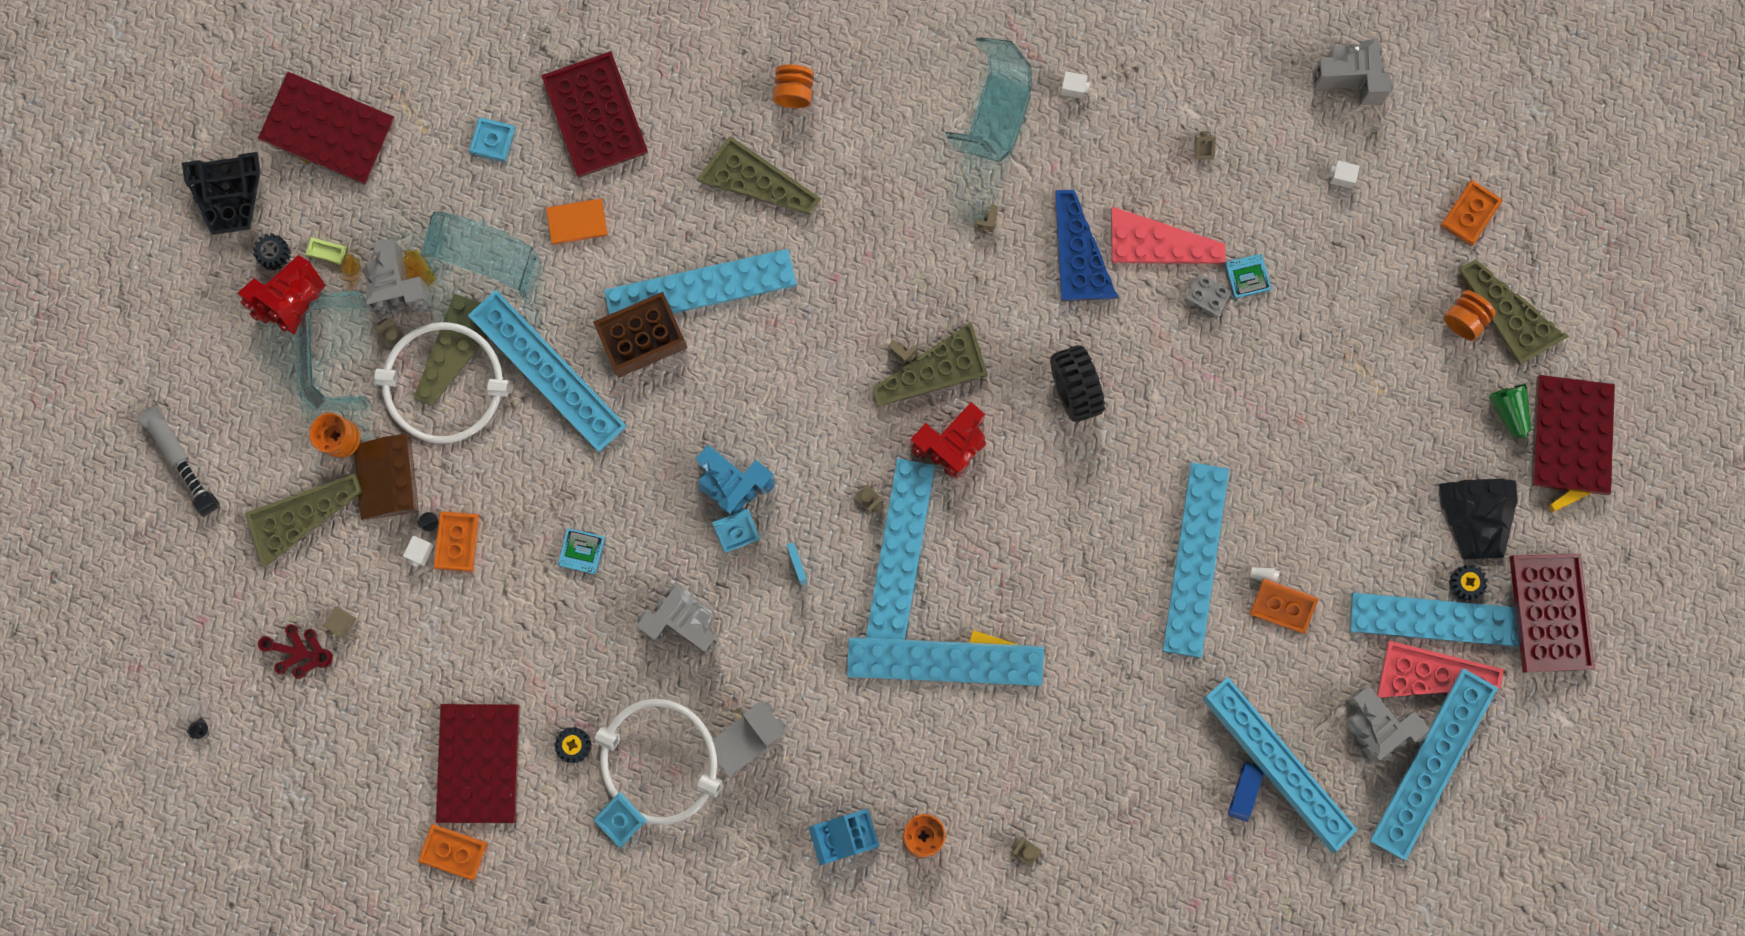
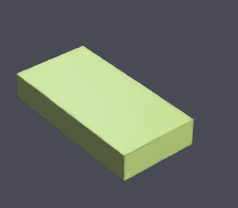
M311 237L305 255L343 266L348 248Z

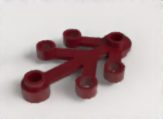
M293 624L286 626L285 633L291 637L296 647L276 643L273 638L263 636L258 640V648L263 652L275 650L293 655L285 661L275 664L274 671L278 674L286 673L287 668L304 658L312 660L302 667L294 668L293 676L295 678L302 679L307 672L317 666L326 668L333 662V654L328 649H322L317 640V633L313 629H307L304 632V638L310 641L315 652L306 649L298 635V627ZM294 627V633L290 634L289 629ZM312 631L313 637L309 639L307 635ZM267 641L271 643L269 648L265 647ZM322 655H326L327 657L325 662L321 661ZM279 665L284 666V669L281 672L278 671ZM299 669L302 670L301 676H297L296 674L297 670Z

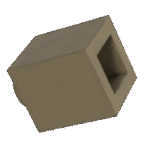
M336 606L323 626L328 629L326 633L330 636L344 638L357 618Z

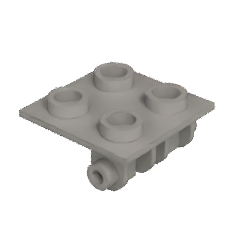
M1199 273L1184 300L1187 302L1186 304L1193 307L1197 305V310L1199 307L1203 308L1202 313L1206 310L1205 314L1209 315L1212 319L1213 317L1217 319L1232 291Z

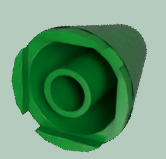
M1526 384L1515 385L1513 388H1505L1488 396L1490 402L1511 435L1517 436V439L1528 436V432L1531 431Z

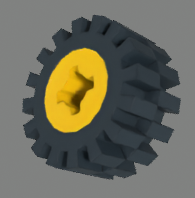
M1469 564L1454 570V573L1450 576L1451 580H1449V584H1451L1450 590L1454 591L1453 595H1457L1458 599H1464V601L1479 598L1485 593V589L1488 586L1486 585L1488 578L1485 579L1484 577L1486 575L1485 572L1482 573L1480 567L1476 568V565L1470 566Z
M565 728L564 731L559 732V735L556 736V743L554 742L555 752L559 758L568 763L583 761L585 757H588L589 751H591L590 737L584 730L579 728Z

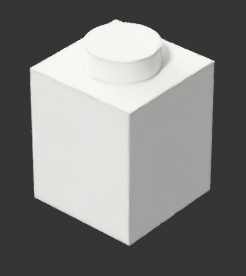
M1065 71L1061 95L1083 99L1084 93H1088L1090 82H1086L1087 75Z
M1338 160L1330 168L1328 175L1331 177L1330 184L1352 189L1356 184L1360 166Z
M412 536L403 557L408 559L407 563L412 566H425L434 545L416 536Z

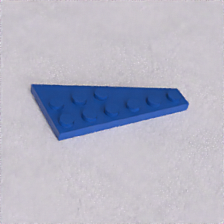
M1056 190L1055 202L1061 301L1118 299L1117 292L1113 287L1110 275H1108L1105 263L1092 236L1090 226L1085 219L1075 190Z

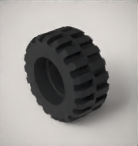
M1076 345L1053 353L1050 357L1053 379L1062 405L1070 420L1080 422L1101 415L1105 410L1104 394L1095 370L1096 368L1085 347Z

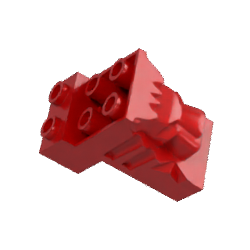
M298 254L266 285L253 278L237 294L242 299L240 303L247 310L251 311L249 315L255 321L260 320L264 324H267L269 321L272 324L277 323L282 331H289L294 335L302 320L301 316L309 309V304L319 298L318 293L326 285L312 264Z
M971 402L941 435L925 423L910 439L909 447L911 448V453L917 458L921 456L923 459L930 454L929 458L936 465L940 463L945 468L944 472L951 478L954 476L958 479L968 467L969 461L986 446L985 435L979 429V426L984 422L986 414Z

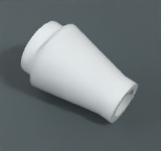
M1252 567L1250 578L1262 582L1264 578L1277 583L1280 571L1275 570V568Z

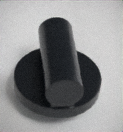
M426 512L421 515L417 523L419 528L425 531H433L437 528L439 519L436 514Z
M200 717L197 721L190 724L186 732L193 739L204 737L208 732L206 721Z

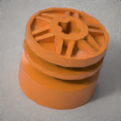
M788 64L778 66L775 70V83L777 85L773 90V102L787 108L809 107L812 101V90L810 88L813 87L814 71L800 65Z
M1467 290L1456 300V305L1451 306L1445 313L1443 319L1446 325L1458 336L1469 341H1475L1483 332V326H1488L1490 321L1496 316V311L1481 295Z
M324 413L313 421L309 437L311 444L317 450L336 458H346L357 450L361 440V433L359 427L354 422L335 413Z
M921 814L915 816L907 823L903 830L902 841L909 854L916 858L925 859L932 857L942 848L946 832L938 818L928 814ZM921 832H924L926 836L928 835L925 842H922V839H918Z

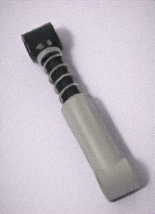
M154 405L138 415L139 420L150 432L172 469L180 472L179 476L188 485L187 489L192 491L191 495L194 498L192 503L198 513L205 517L219 508L220 504L211 491H207L202 487L203 484H200L199 478L195 476V471H192L191 465H188L189 457L166 423V419L160 409Z

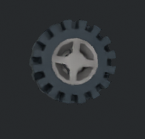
M270 233L269 236L264 234V238L261 236L258 238L259 242L255 241L256 247H253L255 252L253 256L261 266L268 270L270 268L276 270V267L281 269L282 264H287L286 259L289 260L290 256L288 254H291L290 247L279 235L275 236Z

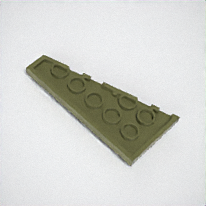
M731 136L728 137L697 178V182L808 215L813 212L821 201L820 197Z
M1475 259L1458 269L1470 290L1485 298L1495 309L1496 316L1491 320V323L1518 365L1525 363L1569 337L1566 333L1558 330L1555 324L1540 315V312L1520 295L1511 291L1508 285L1493 276V273Z
M454 294L443 322L468 327L481 335L485 340L488 337L468 316L481 302ZM440 330L413 399L433 406L447 389L450 382L458 376L459 371L465 364L467 365L481 346L475 340L460 332Z
M969 322L965 327L956 331L916 360L904 366L897 373L873 387L877 406L881 407L986 377L988 374L972 322Z
M354 473L246 512L245 515L262 567L268 566L360 495L362 490L357 475Z

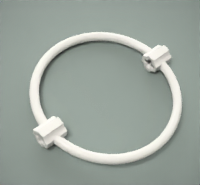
M449 322L431 323L409 332L394 346L386 360L384 369L376 368L374 374L375 385L382 386L385 405L394 421L411 436L430 443H453L475 434L491 419L497 409L500 398L508 397L510 392V381L503 380L498 357L490 344L472 329ZM434 330L456 331L475 340L490 358L495 374V379H489L487 385L488 395L493 396L486 413L472 427L463 432L448 436L429 435L411 427L397 412L390 394V386L395 387L398 379L397 371L391 369L399 352L414 338Z
M665 699L642 700L621 711L611 722L608 729L601 727L596 733L595 743L601 746L600 766L602 777L613 799L618 792L610 776L608 752L609 750H615L619 744L620 734L615 731L626 717L648 707H665L681 713L697 727L708 750L709 774H703L697 784V790L701 791L702 794L691 807L674 816L653 817L641 813L648 820L646 822L648 824H675L691 817L704 805L709 796L715 798L721 791L723 781L716 778L717 754L715 745L704 723L688 708Z

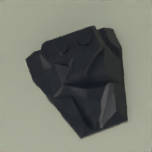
M258 152L238 154V157L209 162L197 160L182 163L184 182L192 192L193 199L198 204L202 212L201 215L212 235L251 230L261 173Z
M1500 478L1460 480L1458 482L1439 484L1440 504L1442 509L1446 511L1449 518L1447 521L1450 526L1452 525L1456 535V542L1464 560L1504 558L1518 501L1516 481Z

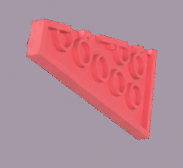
M1115 207L1111 208L1112 263L1225 264L1224 243Z
M1388 641L1377 696L1383 698L1448 693L1461 668L1468 670L1499 689L1501 688L1504 669Z

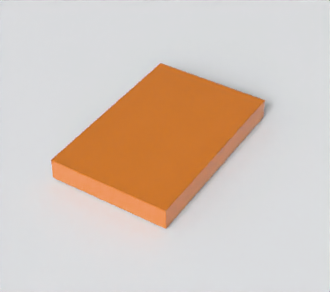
M1471 179L1440 226L1470 246H1473L1503 199Z
M602 198L546 207L552 245L608 236Z
M440 511L434 569L473 572L479 514Z
M1263 578L1249 615L1305 634L1319 598Z
M431 824L418 862L475 881L488 842Z

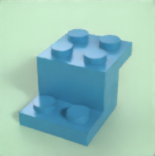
M868 809L808 827L819 865L880 847Z

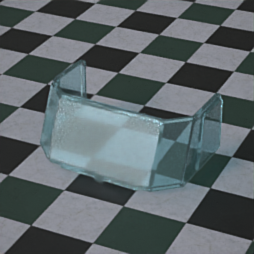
M980 37L976 38V43L988 57V76L969 135L946 132L945 136L956 150L1001 162L1011 154L1022 123L1025 124L1026 117L1024 116L1031 97L1032 70L1031 65L1013 41Z
M433 212L420 253L428 265L431 266L434 258L503 282L518 290L524 300L529 299L542 268L541 260L532 246L509 236L507 232L487 226L486 222L482 220L476 222L460 215H451L446 212Z
M358 291L330 292V295H322L301 316L302 320L296 330L297 395L313 410L333 409V411L364 410L372 407V403L365 395L325 397L313 386L310 313L318 309L368 307L366 299Z

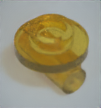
M346 254V258L341 262V269L347 275H354L360 269V262L354 255Z

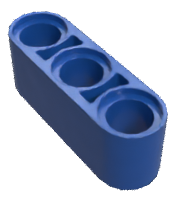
M1244 762L1229 806L1228 816L1248 822L1264 774L1258 765Z

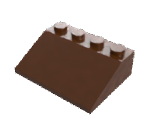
M663 292L593 322L618 378L688 348Z
M399 434L360 443L354 452L356 475L362 493L358 495L361 520L419 513L411 437L408 434Z

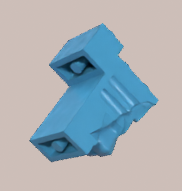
M709 445L696 458L698 466L704 471L699 479L698 489L718 503L719 508L728 516L743 511L745 509L743 506L747 501L750 503L756 497L757 493L755 492L757 490L763 495L765 492L769 493L775 486L774 474L757 460L743 474Z

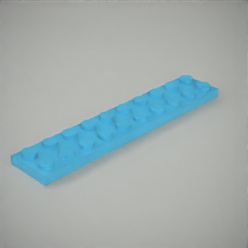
M785 249L606 289L604 292L609 315L661 292L664 293L672 313L675 314L795 287L797 284L789 250Z
M497 290L468 315L599 453L627 428V425Z
M897 458L866 638L905 640L935 468L933 464Z
M1190 463L1162 652L1202 658L1229 475L1228 468Z
M1362 593L1351 594L1350 632L1520 647L1515 607Z
M849 637L847 677L1042 686L1044 646Z
M1461 668L1429 728L1430 731L1426 733L1427 738L1420 744L1369 841L1406 861L1498 687Z
M1227 677L1202 700L1332 854L1337 852L1357 831L1356 827L1229 677Z

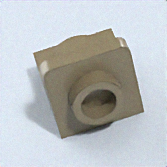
M1200 131V134H1195L1194 137L1196 139L1195 159L1214 160L1216 137L1211 135V132Z
M991 205L990 210L985 211L984 221H975V229H978V232L985 234L993 233L998 206Z
M392 318L381 320L378 326L375 327L391 350L404 337V334Z
M893 340L888 345V351L904 365L908 361L911 363L918 355L916 353L918 350L916 345L908 353L906 352V347L900 342L896 343Z
M868 484L854 496V499L869 514L873 511L875 513L878 512L883 506L884 498L879 496Z
M1021 837L1020 840L1017 838L1011 846V849H1013L1011 854L1032 867L1042 851L1024 837Z

